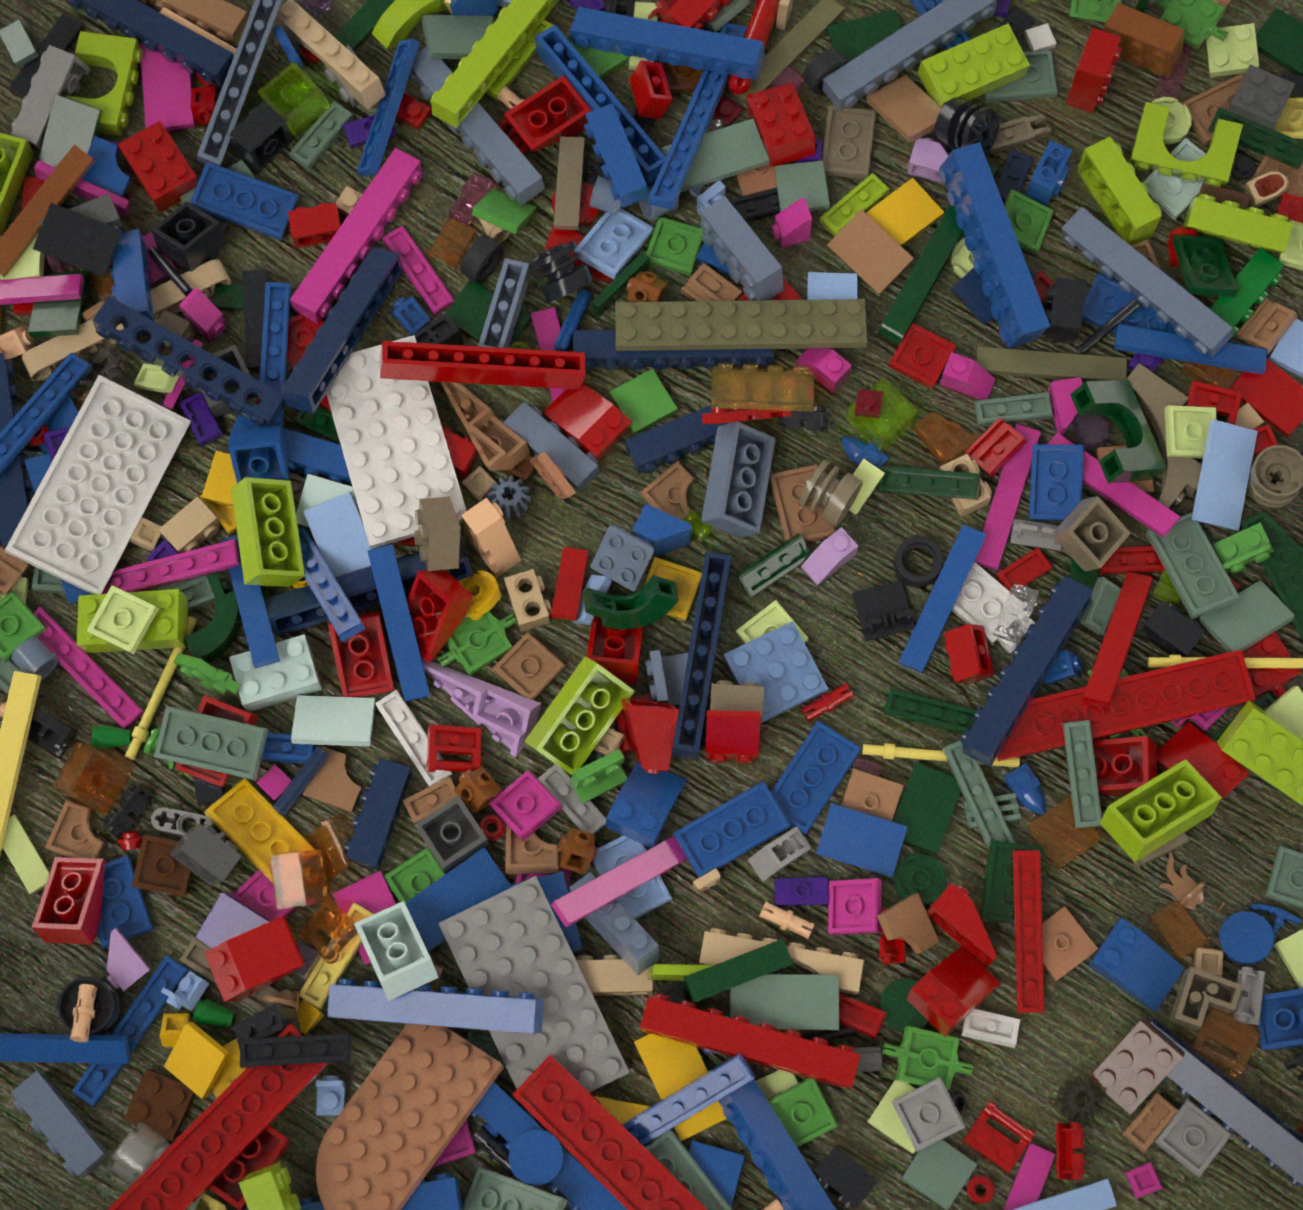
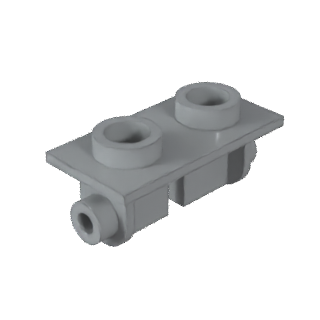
M1013 519L1010 543L1061 551L1062 547L1052 536V533L1059 527L1058 525Z
M1250 967L1238 969L1237 983L1243 985L1236 1010L1233 1013V1023L1260 1024L1265 971H1255Z

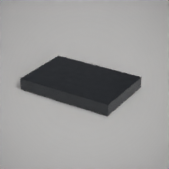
M50 203L33 250L105 278L123 231Z

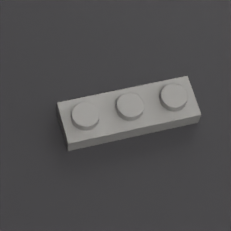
M554 764L538 778L543 786L560 802L563 812L579 830L596 834L606 825V818L591 801L584 804L580 801L570 784L571 778L561 767Z

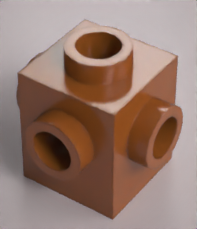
M641 271L635 278H630L626 287V291L629 292L626 301L662 302L668 282L658 279L651 272Z
M483 767L473 772L468 770L459 778L460 783L454 790L473 814L490 806L489 803L502 791Z
M570 827L566 837L562 836L558 844L557 851L561 852L560 867L585 875L590 862H594L597 855L598 847L594 846L595 835Z

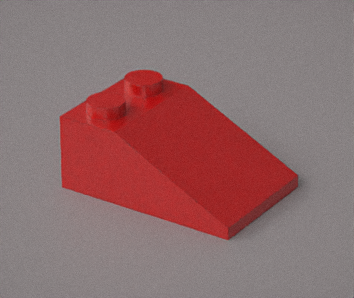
M563 75L504 113V117L533 152L560 142V137H574L585 130L584 125L588 123L585 114L592 110Z
M582 384L581 390L566 389L542 412L548 421H553L561 429V433L564 436L573 438L584 454L590 453L598 462L631 430L632 421L614 404L585 384Z
M424 569L418 571L407 599L420 656L426 662H432L465 618L473 599V595L446 570L428 571Z
M382 610L357 614L365 630L343 642L332 623L329 622L328 628L343 697H362L394 691L392 667Z
M594 616L591 623L586 657L598 663L626 685L637 686L644 626L632 629H612L603 627L601 617Z
M203 695L197 713L253 726L256 725L259 718L257 714ZM178 762L175 766V769L223 788L230 777V774Z
M707 710L705 759H711L712 763H726V760H737L739 764H751L752 760H757L761 712Z
M1189 722L1157 750V764L1164 771L1169 770L1186 759L1222 797L1221 800L1250 774L1237 760L1222 751L1216 742Z
M1148 736L1092 741L1099 795L1124 797L1157 777V744Z
M54 858L32 925L33 930L44 943L94 944L101 921L104 859Z
M951 883L927 912L928 917L987 968L997 957L976 907L969 898L970 893L961 885L955 886Z
M281 916L226 940L204 953L224 1002L241 1001L305 965L285 916Z
M961 946L911 988L906 1000L946 1037L1001 983Z

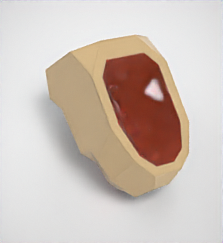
M1268 172L1246 182L1244 188L1246 194L1251 195L1249 200L1251 206L1257 208L1286 192L1289 181L1280 172Z

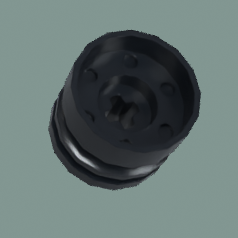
M954 97L946 102L941 108L935 124V138L942 147L954 150L980 142L985 155L993 147L999 132V117L996 111L980 104L976 105L972 101L961 97Z
M575 241L557 244L541 252L538 257L529 263L531 270L541 266L543 268L534 275L535 279L546 276L548 278V281L540 287L547 302L562 298L593 280L586 264L576 267L573 264L582 256L581 253L568 254L577 247Z
M82 977L67 984L60 993L57 1003L58 1016L65 1027L71 1031L73 1029L74 1016L72 1013L77 1004L79 986L82 984H90L97 987L94 1002H98L95 1006L97 1012H95L94 1018L91 1019L89 1035L105 1034L117 1025L121 1019L124 1006L122 995L110 982L92 977Z

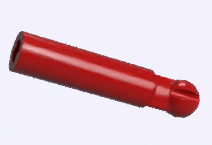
M757 0L744 38L763 41L764 50L777 17L780 0ZM731 75L728 79V87L732 93L743 95L750 90L752 79H743Z

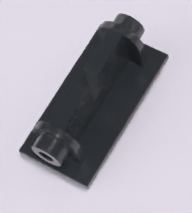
M785 403V406H790L791 416L778 417V425L783 426L782 428L800 429L801 420H806L805 430L823 432V429L828 430L829 420L824 419V415H830V412H826L823 406L810 405L809 410L799 409L800 404Z
M137 785L133 789L128 787L120 797V800L123 802L117 809L112 808L103 819L106 822L103 828L108 830L111 826L113 829L110 833L117 838L123 832H127L135 822V820L128 816L129 812L131 811L139 817L148 804H150L149 799L151 796L144 790L139 794L138 790L140 787Z

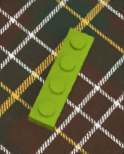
M546 20L542 21L485 93L498 100L499 92L504 87L510 86L536 54L535 36L552 27L551 23Z

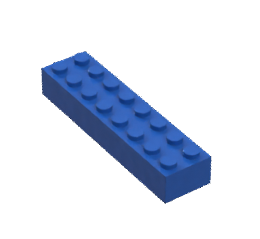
M978 142L954 149L939 167V176L942 183H945L947 187L949 203L955 208L957 214L956 221L959 228L964 232L966 248L968 251H971L974 258V269L977 274L981 275L983 280L982 290L984 295L989 297L992 304L991 314L999 324L1001 340L1006 343L1008 349L1033 342L1050 327L982 146Z

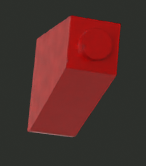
M622 698L621 704L637 762L648 773L658 774L660 770L668 771L679 710L673 704Z

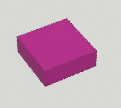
M274 765L257 784L276 802L292 780Z
M1151 1162L1124 1173L1135 1199L1162 1189Z

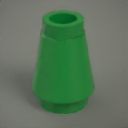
M102 724L99 727L93 726L92 747H99V750L130 745V730Z
M207 998L206 1000L199 999L193 1020L199 1021L198 1024L230 1027L235 1011H231Z

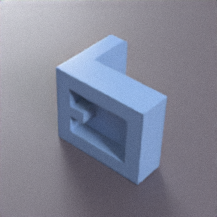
M720 180L697 197L696 210L700 217V211L725 196L726 186Z
M189 971L186 977L180 981L175 993L164 987L161 992L168 996L166 1002L178 1010L184 1006L192 1011L210 983Z
M323 1076V1081H316L315 1087H317L316 1115L338 1116L345 1107L346 1083L339 1081V1076Z

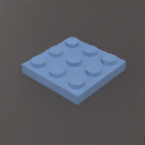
M793 621L723 655L738 685H743L745 682H755L759 686L764 687L762 723L828 691V687Z

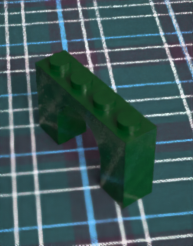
M1129 380L1086 381L1070 394L1079 416H1104L1113 421L1125 437L1127 448L1114 449L1099 460L1108 484L1148 481L1167 469Z

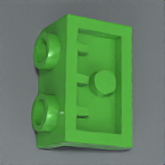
M1072 0L1069 17L1106 23L1117 3L1121 4V0Z
M1261 522L1213 544L1227 573L1231 571L1232 574L1246 569L1245 565L1254 560L1256 563L1270 558L1269 554L1274 552Z
M620 749L573 772L570 784L583 804L626 782L627 776L621 768L624 756Z

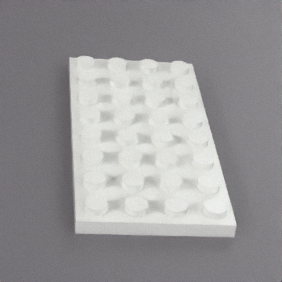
M414 335L393 341L417 343ZM382 345L351 353L326 393L370 549L414 537V531L418 530L419 526L416 525L415 510L419 509V499L450 496L459 524L463 523L461 515L466 512L428 381L381 379L380 352Z
M99 375L11 537L5 552L93 595L102 594L191 421Z

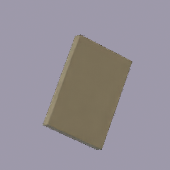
M829 105L821 158L825 175L864 180L868 177L876 111L858 108H844L838 111L834 105Z

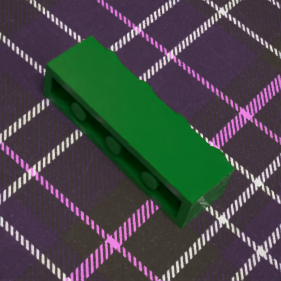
M1262 248L1255 253L1235 278L1238 288L1237 295L1235 297L1220 296L1210 308L1212 312L1233 328V336L1229 339L1230 341L1239 331L1238 324L1241 321L1246 323L1254 313V310L1251 308L1255 303L1260 305L1269 293L1266 290L1269 286L1275 287L1283 277L1280 272L1284 264Z

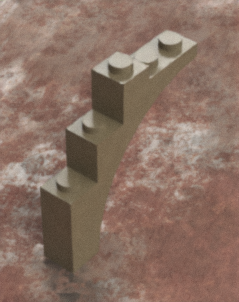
M1139 363L1126 380H1129L1141 410L1156 434L1161 455L1167 467L1163 471L1161 491L1157 501L1169 509L1172 504L1178 506L1185 495L1191 498L1194 492L1197 491L1202 465L1193 458L1167 457L1165 407L1168 405L1184 406L1188 397Z

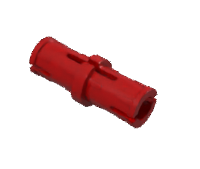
M844 683L828 694L823 693L819 699L805 707H801L802 714H807L805 717L806 721L809 723L827 711L831 713L835 710L834 707L854 698L852 691H848L849 686Z

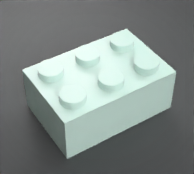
M305 634L277 642L276 646L280 662L255 669L250 651L229 657L235 680L241 685L238 691L246 711H255L297 698V695L304 696L322 690L311 648Z
M404 901L354 923L388 1001L438 978L432 960Z

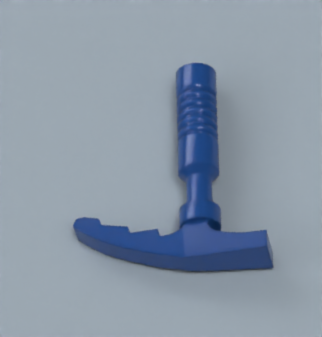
M1263 904L1250 905L1251 910L1266 911L1270 915L1273 913L1276 916L1272 926L1274 940L1277 937L1276 933L1279 928L1284 926V920L1297 926L1301 922V919L1283 909Z

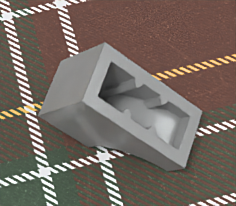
M796 826L763 847L749 858L748 862L763 882L805 854L812 847Z

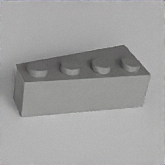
M51 45L48 46L47 51H44L41 56V65L38 72L31 79V88L28 95L22 100V109L19 116L12 123L11 132L13 136L26 139L29 144L40 149L42 148L55 94L71 96L73 92L78 93L82 86L81 83H78L83 74L87 76L91 70L90 67L75 55Z

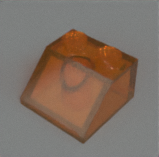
M77 742L51 788L71 800L106 816L132 770L92 746Z
M324 849L270 856V872L275 886L274 900L277 903L278 910L331 902Z

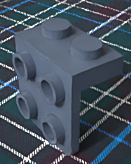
M611 525L604 535L590 568L635 592L644 584L648 576L644 572L654 553V547L620 527Z
M660 650L650 651L649 660H645L647 676L652 675L653 685H649L652 701L656 700L659 703L673 704L675 707L680 706L688 653L661 657Z

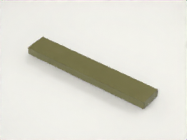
M820 0L764 57L757 80L752 79L750 90L743 95L732 94L747 105L746 95L769 89L827 30V26L832 25L844 13L845 8L835 0Z
M979 346L976 349V362L990 374L1062 380L1081 377L1082 381L1126 380L1127 358Z

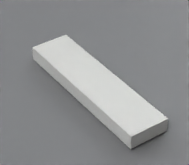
M397 690L375 703L429 787L449 776H453L451 771L436 770L435 773L426 772L428 736ZM437 753V760H443L440 754Z

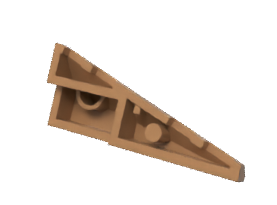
M440 382L489 471L512 470L530 454L527 442L493 415L492 409L460 383Z

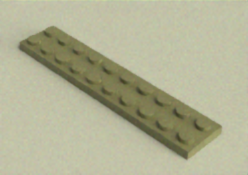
M865 299L615 302L616 351L867 347Z

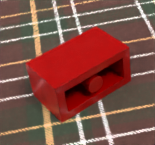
M640 60L629 79L638 114L640 117L661 119L673 100L663 65L658 62Z
M321 203L316 207H298L293 211H288L295 248L329 243L341 227L337 203Z
M969 623L944 633L946 640L945 648L949 654L950 671L954 682L971 684L994 676L984 626Z

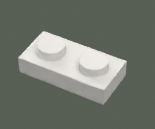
M974 1009L964 1019L961 1036L1015 1048L1020 1019Z

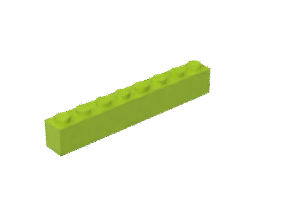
M512 0L507 8L504 7L494 24L491 23L487 27L485 35L481 40H477L474 43L468 56L460 60L455 72L447 76L442 88L433 93L430 101L432 104V115L457 128L559 0Z

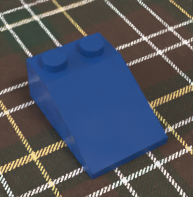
M637 762L606 818V828L649 848L655 847L686 780L668 771L660 770L658 774L645 772Z
M1120 918L1114 924L1087 965L1153 1012L1158 1010L1184 970L1183 966L1145 933L1123 918Z
M1303 989L1263 995L1260 1024L1258 1025L1262 1051L1303 1047Z

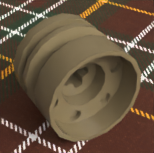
M1273 445L1264 449L1256 457L1250 469L1247 489L1251 498L1259 505L1267 508H1282L1289 505L1303 487V456L1295 449L1285 445ZM1277 478L1278 481L1275 484L1271 482V480Z
M824 459L806 481L799 500V506L806 508L813 500L810 507L811 513H815L821 505L824 506L822 519L837 527L854 503L863 485V480L851 473H847L841 480H838L840 467L835 466L828 474L832 462Z

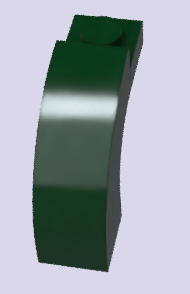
M216 572L206 575L216 600L215 616L204 629L185 636L192 657L199 658L206 663L219 657L231 646L241 625V615L235 592H230L225 578L220 579Z
M652 575L645 586L636 593L626 596H613L587 588L583 593L585 612L601 617L603 627L632 629L651 624L665 616L678 602L675 582Z

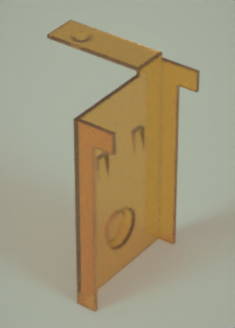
M448 218L428 253V259L432 256L446 262V265L454 267V271H456L460 259L476 233V229Z
M347 814L328 818L320 822L321 827L311 835L304 836L306 841L310 840L313 848L316 850V855L328 880H332L349 866L330 824L331 821L343 819Z
M1177 900L1150 917L1151 921L1177 955L1179 961L1197 948H1203L1212 939V936L1206 939Z

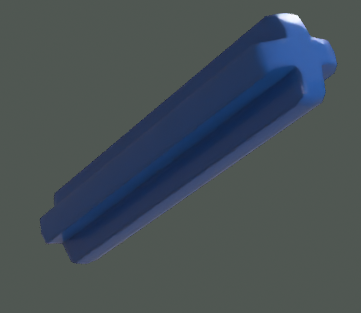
M584 289L578 291L554 343L555 351L567 352L574 336V330H577L591 300V293Z

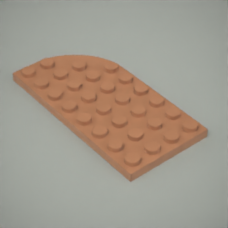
M407 1023L323 1137L317 1156L316 1183L325 1210H401L504 1068L502 1063L445 1026Z

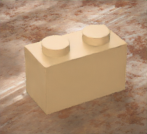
M196 497L159 529V532L180 554L198 549L199 544L206 538L210 539L215 536L222 525L211 510Z

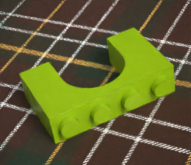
M80 31L75 50L76 56L86 65L113 70L118 74V78L114 88L103 97L96 99L64 97L103 110L97 133L122 136L123 128L128 125L127 111L128 107L133 103L132 89L133 85H136L138 82L137 68L138 63H141L143 49L140 48L135 38Z
M1146 102L1141 114L1129 163L1134 165V168L1137 170L1148 171L1149 168L1157 170L1159 175L1172 177V174L1182 176V180L1194 183L1199 180L1206 182L1207 185L1219 188L1225 186L1229 180L1243 124L1218 119L1214 127L1208 152L1200 159L1181 161L1167 151L1163 141L1170 107Z

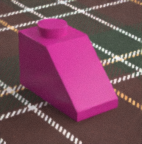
M805 197L800 198L775 216L772 233L774 239L779 240L781 248L810 240L812 217Z
M195 287L179 306L185 319L191 323L193 329L211 342L215 337L223 333L227 323L223 314Z
M808 348L796 360L798 365L832 393L850 377L852 365L829 348Z
M951 352L940 385L976 399L985 400L989 397L995 378L976 361Z
M1081 377L1053 381L1048 388L1056 430L1062 436H1064L1078 416L1070 394L1082 385Z

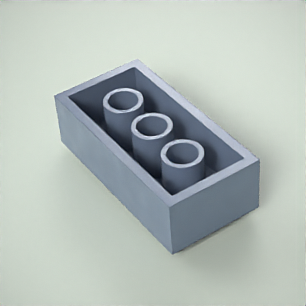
M725 196L700 211V227L703 231L701 238L707 247L712 246L716 251L715 255L722 265H727L732 279L736 283L740 282L744 287L743 291L750 301L770 300L783 291L781 265Z
M740 422L718 426L701 522L740 538L760 533L776 438Z

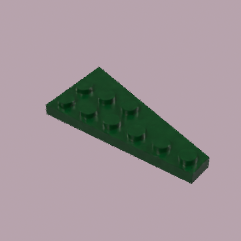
M1263 511L1240 522V525L1245 530L1260 522L1262 523L1274 552L1269 554L1270 558L1260 563L1279 599L1295 615L1291 622L1303 643V548L1286 534L1287 532Z

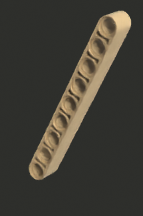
M217 259L208 261L196 267L193 271H188L181 275L192 289L196 287L207 298L214 295L215 284H231V279L221 261ZM172 280L151 290L154 322L157 323L164 310L174 315L181 312L179 305L186 296ZM93 319L80 325L78 335L56 336L26 351L21 359L33 381H41L50 377L71 352L84 360L118 342L112 338L107 340L95 332ZM122 323L119 324L116 328L120 331L125 330Z

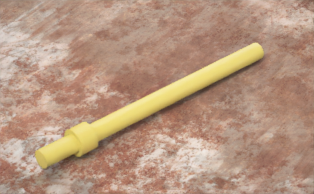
M188 616L187 635L192 634L198 621L191 616ZM185 647L173 649L138 727L135 726L131 734L133 739L125 757L135 760L142 742H146L150 733L148 732L150 724L177 667V664L173 663L178 653L183 654Z
M1181 655L1148 657V667L1165 668L1207 657H1181ZM1244 658L1247 668H1303V658Z
M884 743V746L863 744L862 754L883 756V759L894 760V757L948 762L943 751L895 747V744ZM996 758L992 766L1018 768L1020 758L998 762Z

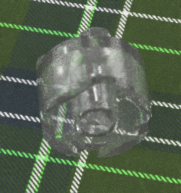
M139 1122L136 1125L140 1130L135 1134L131 1131L112 1156L116 1160L115 1164L108 1163L107 1168L130 1185L168 1148L166 1146L168 1141L143 1122Z

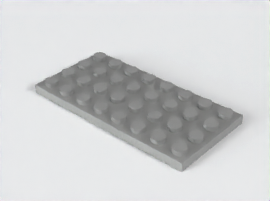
M537 876L438 923L469 988L483 989V994L492 995L493 990L509 991V996L518 997L519 992L535 993V998L544 999L542 1032L533 1034L489 1030L516 1089L524 1083L550 1054L589 1092L630 1073ZM527 1110L529 1116H530L533 1120L536 1119V1118Z

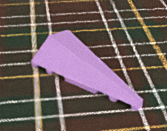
M422 659L424 672L434 680L433 684L437 688L442 687L452 696L450 700L478 725L483 724L494 734L492 738L497 742L502 741L511 749L510 754L517 757L526 744L524 741L537 724L541 703L449 667H442L441 664L436 662H426Z

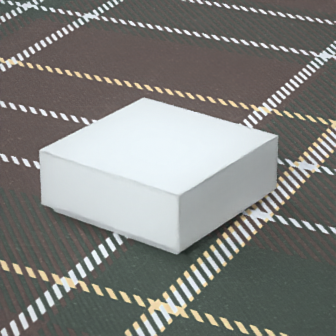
M1048 23L1025 30L1024 35L1031 51L1049 50L1056 47L1057 43Z

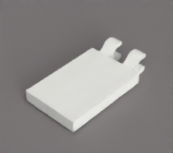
M975 562L952 611L966 624L984 626L987 642L993 646L998 641L1010 654L1016 649L1019 641L1010 635L1007 630L1015 623L1026 634L1028 627L1031 624H1036L1024 614L1028 607Z

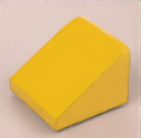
M304 999L299 1003L297 1012L301 1032L306 1036L309 1035L324 1016L323 1013Z
M190 1013L163 1014L160 1030V1039L163 1047L175 1046L186 1023L191 1021Z

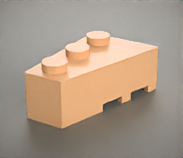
M485 498L462 514L461 518L467 540L496 578H498L519 563L521 559L505 526L502 510L495 502L491 504Z

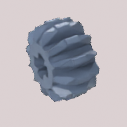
M511 475L507 482H505L504 478L500 477V485L492 483L491 488L493 491L488 493V499L492 500L491 504L495 502L502 512H505L506 519H510L511 513H514L519 518V510L527 512L528 506L526 503L531 502V496L527 495L530 492L529 487L523 486L521 478L514 483V477ZM511 494L513 499L508 501L506 495Z

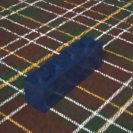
M718 402L625 440L627 453L637 474H650L656 471L658 466L665 463L669 465L674 464L682 456L689 453L695 455L703 451L704 447L711 444L715 445L718 426L728 423L702 424V414L712 413L711 408L720 407Z
M380 758L378 765L374 764L370 774V779H372L370 789H365L362 796L361 804H364L361 814H356L353 822V829H355L353 838H348L344 848V853L347 854L346 858L349 862L379 871L403 803L402 800H404L413 773L410 767Z

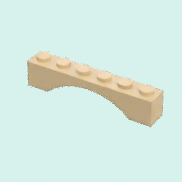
M288 0L279 7L275 19L277 24L280 23L287 37L295 44L304 46L316 55L336 75L350 94L367 110L386 96L379 77L294 0Z
M711 928L710 932H704L699 965H716L778 940L763 938V941L752 940V935L737 933L736 937L726 935L725 930ZM790 943L789 946H786L794 964L809 970L814 975H839V992L853 995L858 994L864 960L858 959L857 954L843 952L842 956L831 954L832 950L820 947H817L816 951L805 949V945L799 943Z

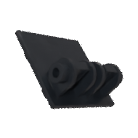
M901 581L852 593L865 641L915 628L913 622L914 613L912 609H909Z

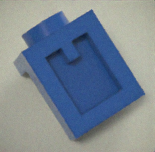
M402 296L391 305L393 310L389 312L390 316L395 317L409 335H413L430 320L429 316L412 296L406 299Z
M1069 650L1060 652L1044 679L1045 684L1050 685L1072 677L1080 678V670H1082L1080 657Z

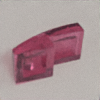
M473 172L461 188V195L449 210L448 217L470 227L476 219L472 215L473 207L494 188L495 182Z

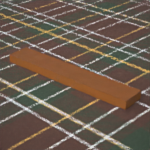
M75 144L0 238V275L3 277L7 275L39 234L41 229L39 221L45 218L50 203L61 206L94 164L95 160Z

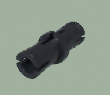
M483 1125L474 1134L472 1139L489 1154L488 1158L491 1161L494 1159L512 1176L513 1172L508 1158L510 1151L505 1148L503 1141L500 1143Z

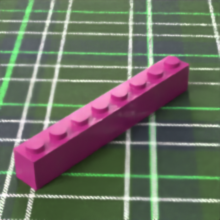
M397 148L393 150L291 297L290 302L293 311L306 316L307 319L317 324L321 318L328 316L332 303L336 298H340L342 291L345 289V284L358 271V265L368 255L375 240L379 241L381 239L386 224L394 220L397 208L401 203L404 204L407 201L413 185H417L423 175L420 160Z

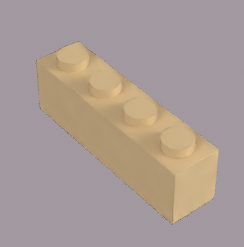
M588 955L577 956V962L594 996L653 995L652 980H648V970L651 967L638 976L623 959H620L619 955H605L604 960H593V956Z

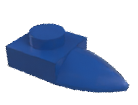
M842 437L844 451L857 467L863 459L878 469L888 462L889 458L871 442L867 444L857 438Z
M1026 763L1003 778L1010 790L1016 793L1018 801L1024 807L1040 815L1046 813V802L1040 788L1041 783Z

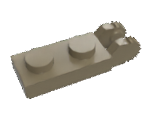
M1041 113L1030 117L1024 116L999 124L997 139L988 154L1033 142L1034 140H1040L1051 135L1050 127L1032 129V127L1046 122L1045 114Z

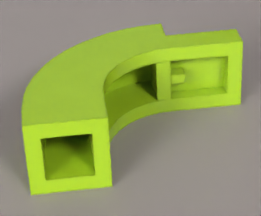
M395 0L380 17L372 34L386 49L395 48L400 41L407 39L414 26L422 20L423 15L448 11L444 0Z

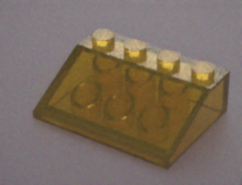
M718 363V367H713L711 408L814 412L813 371H809L807 366H793V370H784L782 365H768V369H759L757 364H743V368H734L732 363Z

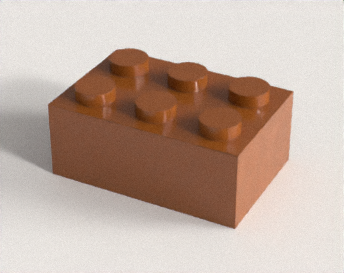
M1117 3L1104 26V32L1121 37L1118 43V47L1122 48L1119 58L1128 61L1133 66L1146 68L1155 75H1163L1170 78L1183 54L1184 29L1120 3Z

